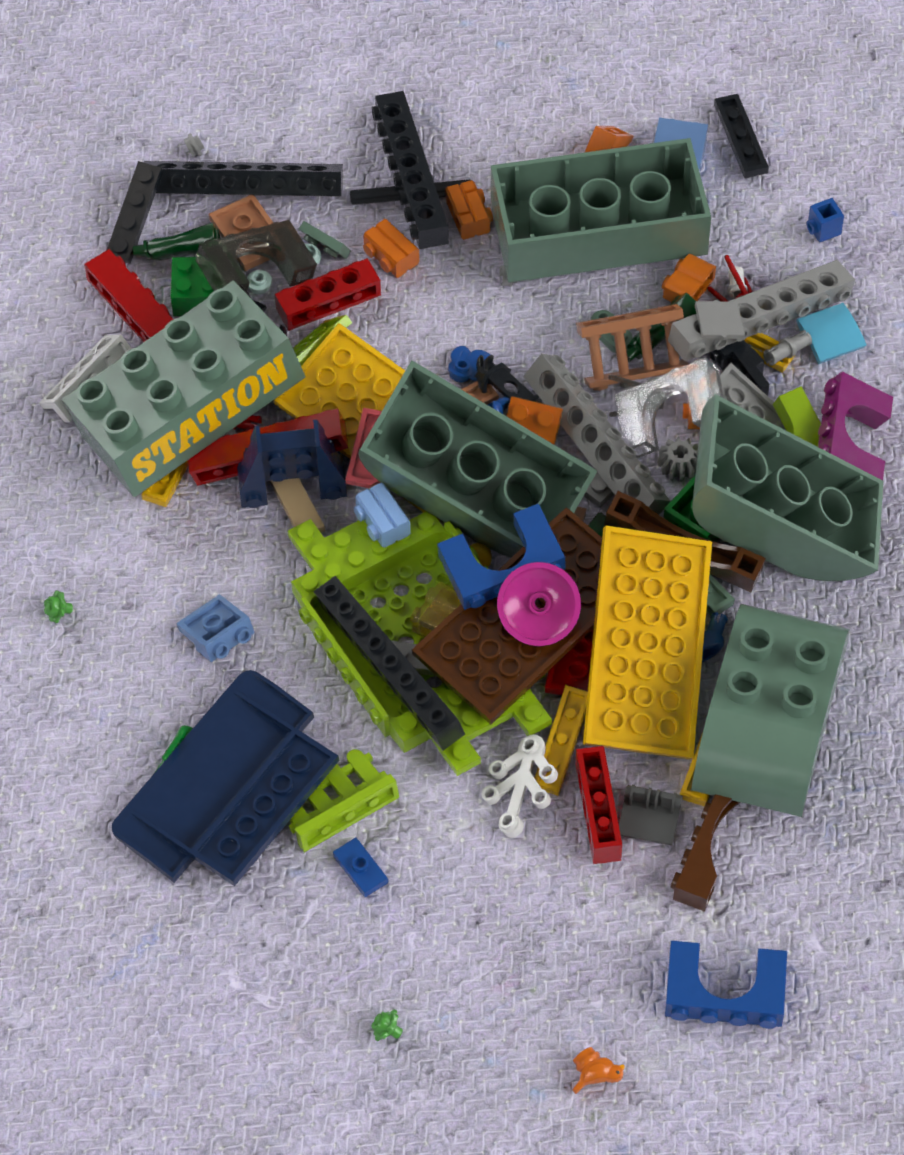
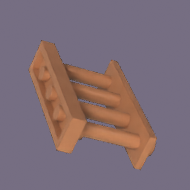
M674 304L576 323L577 333L589 341L594 376L584 378L585 384L589 388L598 391L607 389L608 385L664 374L678 376L682 375L685 370H690V364L683 359L679 360V354L668 342L672 323L684 319L683 309L679 305ZM661 323L665 328L669 362L654 365L649 329L652 328L651 325ZM636 328L640 335L644 367L629 369L624 334L626 330ZM611 333L614 336L619 371L604 374L599 338H601L602 334Z

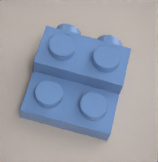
M220 594L176 623L179 631L191 640L196 650L210 662L217 658H225L229 654L230 649L239 643H247L252 634L255 633L249 616Z

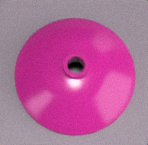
M534 562L517 568L504 580L498 594L497 609L504 628L515 639L528 645L545 646L560 641L574 628L581 611V597L575 581L566 571L550 563ZM537 598L545 600L546 604L543 608L536 606L535 601Z

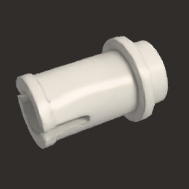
M735 266L746 290L748 291V288L744 282V269ZM729 269L727 293L732 299H735L741 291Z

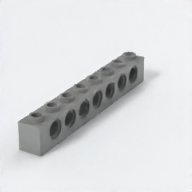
M835 260L728 302H738L745 333L744 339L757 333H763L772 327L784 325L795 318L804 317L818 309H825L836 302L847 300L852 294L855 278L838 260ZM697 314L672 323L668 342L684 361H688L693 358H700L706 353L716 349L720 350L726 345L737 341L740 342L744 339H725L723 341L721 339L702 338Z
M541 353L523 377L544 404L563 408L560 425L594 469L597 470L615 495L617 491H620L638 499L660 515L671 502L665 494L664 487L652 478L649 468L637 459L635 450L623 441L620 431L608 422L606 413L594 404L593 397L579 385V379L565 367V361L558 355Z

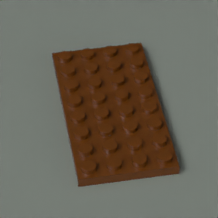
M567 507L549 523L565 556L566 570L564 571L575 581L581 597V611L578 621L566 637L556 643L545 646H533L520 642L504 628L499 618L497 609L498 598L496 597L486 601L484 605L478 608L464 610L462 604L459 605L412 649L414 657L490 725L594 629L602 537ZM525 547L521 548L498 571L507 570L517 565L525 555ZM537 598L535 604L537 607L543 608L546 602L543 598Z

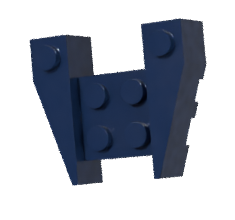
M313 420V429L260 434V427L255 426L250 437L249 447L245 448L244 458L237 466L241 508H257L268 505L267 481L280 482L287 479H308L318 476L321 500H336L347 497L343 456L340 451H336L333 441L327 438L318 420Z

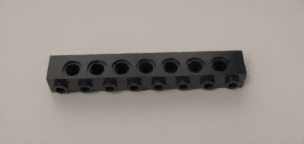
M404 91L376 95L375 106H372V116L374 121H378L377 131L379 138H384L382 146L384 154H389L387 157L389 170L395 172L393 173L395 188H400L398 195L400 204L405 205V220L407 223L411 222V225H409L411 239L417 241L419 249L449 244L448 223Z
M144 161V163L161 167L164 170L156 193L341 196L343 191V164Z
M336 576L313 591L323 610L442 751L465 735L458 718Z

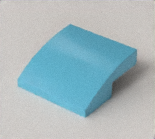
M844 303L796 320L800 331L806 330V333L808 332L811 335L812 344L810 346L818 364L857 351L867 345L856 321Z

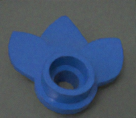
M466 346L456 347L451 353V362L448 366L451 379L460 383L467 382L469 379L477 381L474 376L477 372L476 363L479 355H483L485 360L491 354L483 350L471 352Z

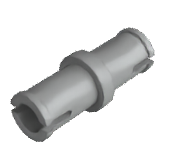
M802 330L791 338L785 337L781 339L779 344L763 352L765 362L773 366L784 358H792L796 355L797 351L812 344V337L808 332L806 333V330Z

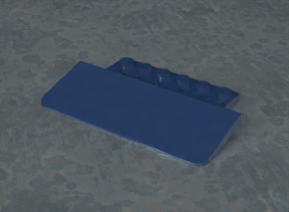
M252 670L244 671L238 675L167 760L163 762L114 819L112 832L116 839L173 883L196 860L235 887L340 761L339 756L303 733V730L314 718V714L310 709L258 672Z

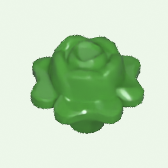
M55 590L53 596H49L44 601V612L49 616L51 622L58 623L65 613H72L73 605L66 603L64 592Z
M393 1009L391 1012L382 1011L380 1014H377L371 1025L376 1041L386 1039L390 1035L396 1039L401 1036L403 1029L397 1026V1010Z

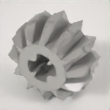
M679 436L676 442L668 439L666 446H661L659 449L657 460L658 466L661 467L662 475L669 474L670 480L678 477L681 483L685 476L692 479L694 473H696L698 444H691L690 438L686 441H681Z

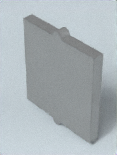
M714 300V302H695L702 338L721 339L723 341L725 339H744L745 333L738 302H719L718 300Z

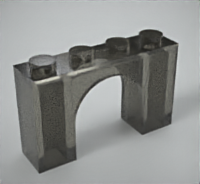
M290 220L274 222L259 228H251L248 231L229 234L214 240H206L203 243H199L195 259L214 291L223 288L234 280L246 294L250 282L237 262V259L244 255H260L273 261L290 287L301 284L308 279H313L317 263Z

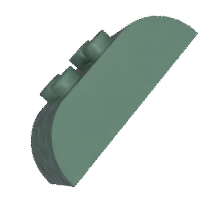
M412 360L359 450V458L364 467L391 491L431 515L436 516L443 522L450 521L454 528L458 527L465 535L487 546L489 549L510 558L524 547L514 527L513 513L538 503L548 523L566 507L574 513L597 473L596 469Z
M716 394L712 396L703 407L700 422L692 505L693 514L697 522L707 532L721 540L766 558V562L799 577L820 581H846L865 577L878 571L884 481Z
M746 604L740 605L709 706L695 765L692 791L713 796L717 794L732 798L733 801L802 817L845 655L850 629Z

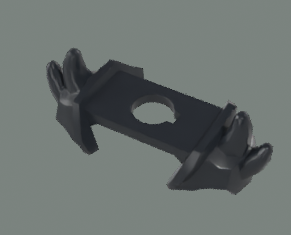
M479 355L476 363L477 372L474 377L477 379L482 393H487V385L491 384L506 398L511 399V396L542 403L538 394H532L510 373L511 369L504 363L494 364L493 355H489L485 360L483 355ZM504 384H513L517 388V394L506 390Z

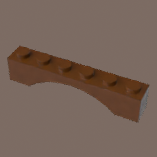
M617 491L606 512L605 526L710 541L672 524L651 510L642 501L620 491ZM712 541L710 574L751 593L763 570L766 558L742 547Z
M715 794L712 803L706 802L701 818L704 819L702 826L696 825L691 837V841L694 842L692 849L686 848L683 854L681 865H684L682 872H676L670 886V888L674 889L673 900L705 912L717 880V874L712 862L711 841L721 820L741 802L733 801L732 798Z

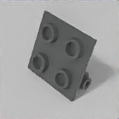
M633 784L632 786H626L625 799L619 821L620 835L672 846L683 796L675 792L673 794L662 792L659 789L652 790V788L636 787Z

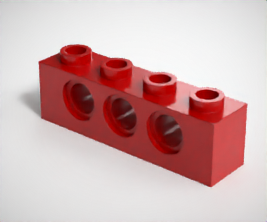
M366 258L275 293L276 310L287 330L290 331L381 296V282L370 261Z
M604 746L576 749L575 766L593 864L621 861L622 840Z

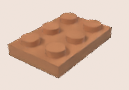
M249 195L209 213L210 222L214 223L219 229L220 236L244 271L289 251V244L254 195Z

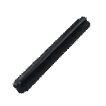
M471 180L434 182L438 196L445 197L448 186L461 185V183ZM391 186L351 190L350 202L352 205L399 201L398 190L400 188Z

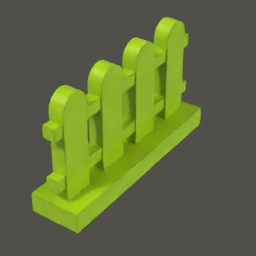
M358 749L349 751L346 756L348 764L342 768L336 764L307 799L315 810L307 814L301 806L290 819L289 830L293 834L296 833L298 845L304 853L400 798L395 778L391 774L387 775L385 771L379 773L371 764L373 757L369 752L364 755ZM353 772L363 782L356 787L347 777ZM330 785L339 795L333 800L323 790Z

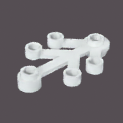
M538 735L526 736L521 740L516 753L503 762L501 760L493 761L489 766V772L495 779H503L510 769L521 763L520 769L496 787L488 785L482 791V798L488 804L493 805L504 794L514 788L507 813H504L499 819L500 830L509 838L517 837L523 831L524 823L518 815L526 788L529 789L532 794V802L538 808L544 809L551 803L550 795L540 787L531 773L533 763L535 762L540 769L539 776L545 783H553L558 778V771L544 757L545 742ZM499 767H502L499 772H496ZM552 771L549 776H545L547 772ZM494 792V795L488 798L489 794ZM545 796L542 801L538 802L540 797Z

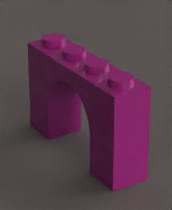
M842 371L834 378H830L824 387L825 400L821 409L822 421L818 430V435H820L818 447L883 480L885 461L862 450L851 440L846 431L845 416L851 417L873 429H877L891 418L893 397Z

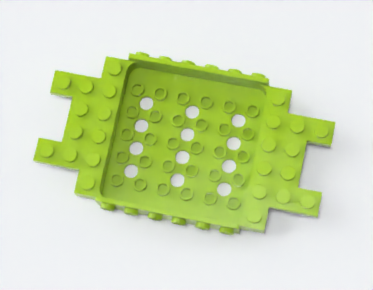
M424 512L409 520L411 534L408 537L399 541L396 540L395 543L385 548L380 545L378 540L373 541L367 531L368 525L364 520L361 522L358 520L325 538L311 519L288 530L289 539L312 570L291 581L292 593L301 607L298 612L302 621L307 624L316 641L321 644L327 653L329 660L341 673L345 683L350 686L359 703L369 713L372 722L378 726L385 737L390 735L404 753L431 739L456 776H459L481 764V757L469 742L475 737L512 717L515 718L527 736L536 734L552 725V718L530 689L490 725L442 682L439 687L431 688L458 718L465 732L464 736L442 751L323 610L313 591L336 576L391 641H399L402 637H410L414 640L413 644H418L427 636L422 632L423 626L432 624L437 627L445 619L447 613L453 612L461 605L438 556L437 543L463 534L458 527L454 528L450 521L444 523L443 527L436 516ZM472 546L469 547L476 561L482 565L479 562L476 550ZM422 573H427L432 577V580L427 584H422L416 578ZM399 585H404L409 589V592L404 596H399L393 590ZM380 597L386 601V604L382 608H374L370 604L371 600ZM420 674L426 682L430 677H433Z

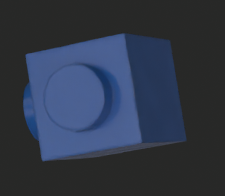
M833 198L811 205L808 221L806 222L807 229L811 235L814 234L819 243L842 234L844 214Z

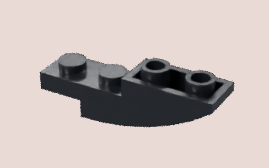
M744 340L726 345L720 350L716 349L708 353L712 362L717 363L722 371L732 363L768 396L770 384L763 376L765 361Z

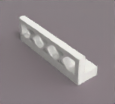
M121 334L105 335L39 402L40 406L43 409H54L64 422H70L72 417L62 399L76 390L83 381L93 378L118 361L124 353L132 348Z

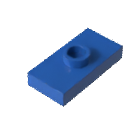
M357 837L333 851V857L364 897L369 896L388 884L387 876Z

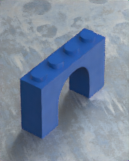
M539 503L513 513L514 527L526 552L522 560L510 569L496 571L480 565L474 558L463 534L437 543L438 556L464 610L478 608L484 605L486 601L498 598L499 590L504 580L514 570L525 564L545 562L566 570L565 556Z
M671 941L665 1017H671L678 1021L698 1019L704 1023L730 1022L735 1026L753 1024L766 1029L782 1027L785 1006L787 951L758 948L753 987L741 997L724 999L709 993L700 982L698 975L700 943Z

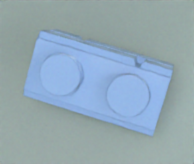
M381 482L371 487L370 490L366 489L355 496V515L360 522L363 520L366 522L368 534L373 541L378 540L380 545L385 548L395 543L396 540L399 541L411 534L409 519L384 483Z

